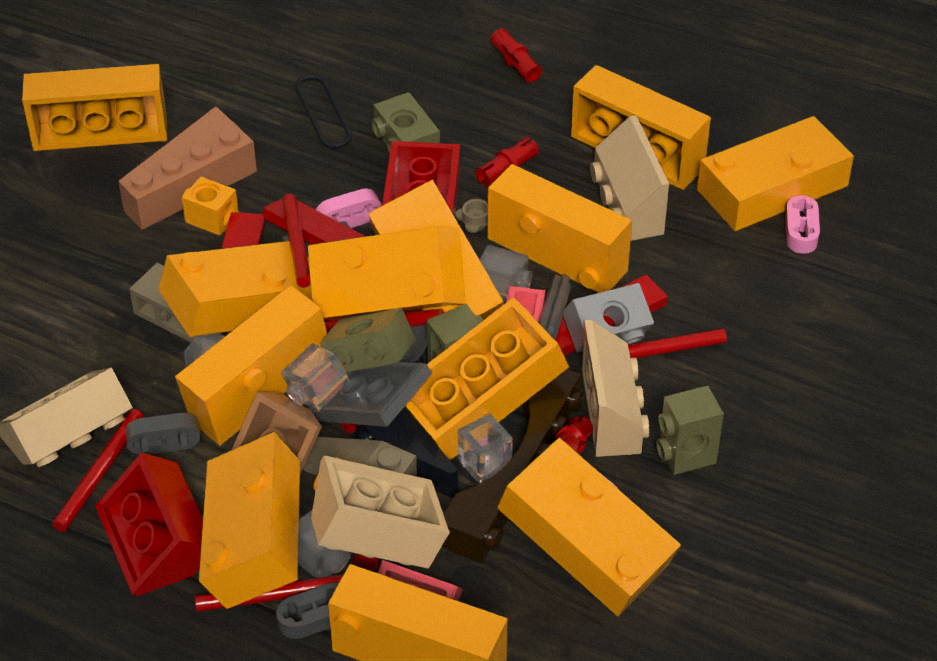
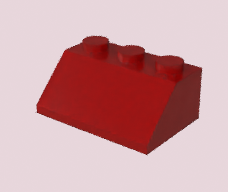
M141 452L95 505L132 595L136 596L194 576L200 569L203 517L178 463Z

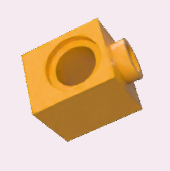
M202 176L191 187L187 188L182 196L181 203L185 222L219 236L227 229L231 212H239L236 189Z

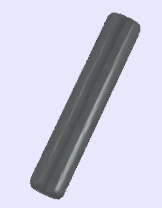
M555 274L552 277L538 321L554 340H556L563 317L562 311L566 307L571 290L570 277L566 274L563 276Z

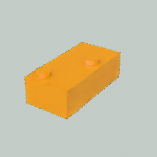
M159 64L24 74L22 101L33 151L167 141V113Z
M595 65L574 85L571 137L596 148L627 118L636 115L669 184L684 190L699 175L700 160L706 158L711 117Z
M815 116L701 159L697 190L734 231H738L785 212L788 200L794 196L804 195L815 200L847 187L854 155Z
M513 164L488 187L489 240L561 275L566 274L571 280L598 293L611 290L628 272L632 230L631 219Z
M433 179L368 213L375 235L433 226L459 229L465 303L476 316L480 315L483 320L504 305L501 296ZM464 304L422 310L443 309L445 313Z
M433 226L308 245L312 302L321 308L324 320L344 319L401 307L406 312L466 304L459 229Z
M289 241L167 255L158 291L189 337L233 331L290 285L312 301L311 284L306 288L297 285Z
M290 285L175 376L187 412L197 417L200 430L221 446L241 429L257 392L284 394L312 370L326 362L328 358L320 343L327 335L321 308Z
M513 297L427 364L432 375L405 405V408L446 457L451 460L568 369L569 365L559 344Z
M275 432L207 461L199 582L226 609L298 580L300 460Z
M558 438L507 485L497 507L617 617L664 571L681 546L678 541L561 438Z
M352 564L347 568L328 602L333 651L359 661H507L508 618Z

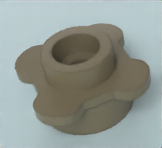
M481 199L468 200L464 203L462 209L456 211V219L465 224L466 231L476 233L484 229L485 226H488V203Z

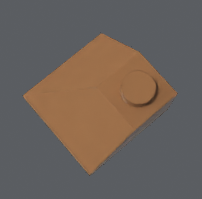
M257 392L232 450L275 432L300 460L301 474L322 426L310 409L284 394Z

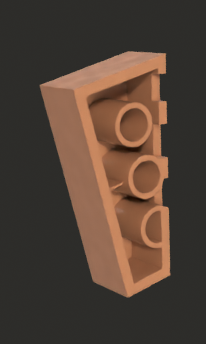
M215 106L118 181L124 212L143 230L182 210L181 201L185 190L191 187L201 176L229 186L257 172L254 141Z

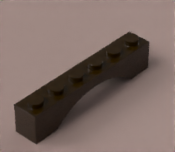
M566 369L524 402L523 409L528 422V429L519 450L509 463L494 476L475 487L456 493L443 514L450 533L441 548L481 564L490 550H497L503 537L505 524L507 521L512 522L497 509L504 491L511 481L555 442L556 434L559 430L569 424V416L572 411L577 413L581 408L585 392L581 390V373Z

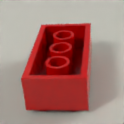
M392 141L382 206L433 179L453 216L456 218L460 182V144Z

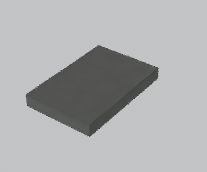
M396 362L380 367L337 374L308 409L312 411L318 421L388 427L432 375V372L426 363Z

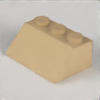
M630 116L595 148V159L593 163H590V174L594 183L598 182L600 186V196L603 205H608L610 210L632 220V241L664 235L669 182L637 116Z
M584 320L581 372L589 420L593 425L592 439L595 457L641 454L643 438H649L648 416L641 415L640 409H643L644 397L642 386L635 385V380H638L637 359L630 358L627 342L595 321Z
M112 367L91 371L1 420L0 437L23 465L36 463L38 467H41L58 458L59 455L56 451L69 444L71 448H75L89 441L92 438L90 432L103 426L104 430H107L125 420L123 413L133 407Z
M326 455L321 459L311 516L318 545L331 550H343L362 554L369 558L376 557L399 562L407 566L414 565L429 569L450 533L432 480Z

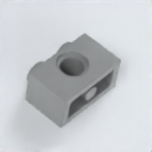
M640 283L573 299L562 311L576 352L583 351L584 320L595 321L628 344L645 338L644 333L654 324ZM603 315L610 317L614 321L615 327L608 325Z

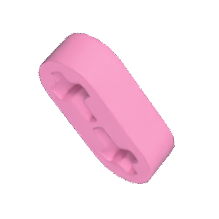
M366 188L327 199L318 205L316 210L338 222L346 221L350 228L369 223L368 213L378 209L382 204L376 193L372 189Z
M804 195L790 198L785 214L786 243L796 253L804 254L814 251L817 248L820 233L818 204L813 198ZM800 211L804 212L805 217H800ZM799 231L805 232V237H801Z

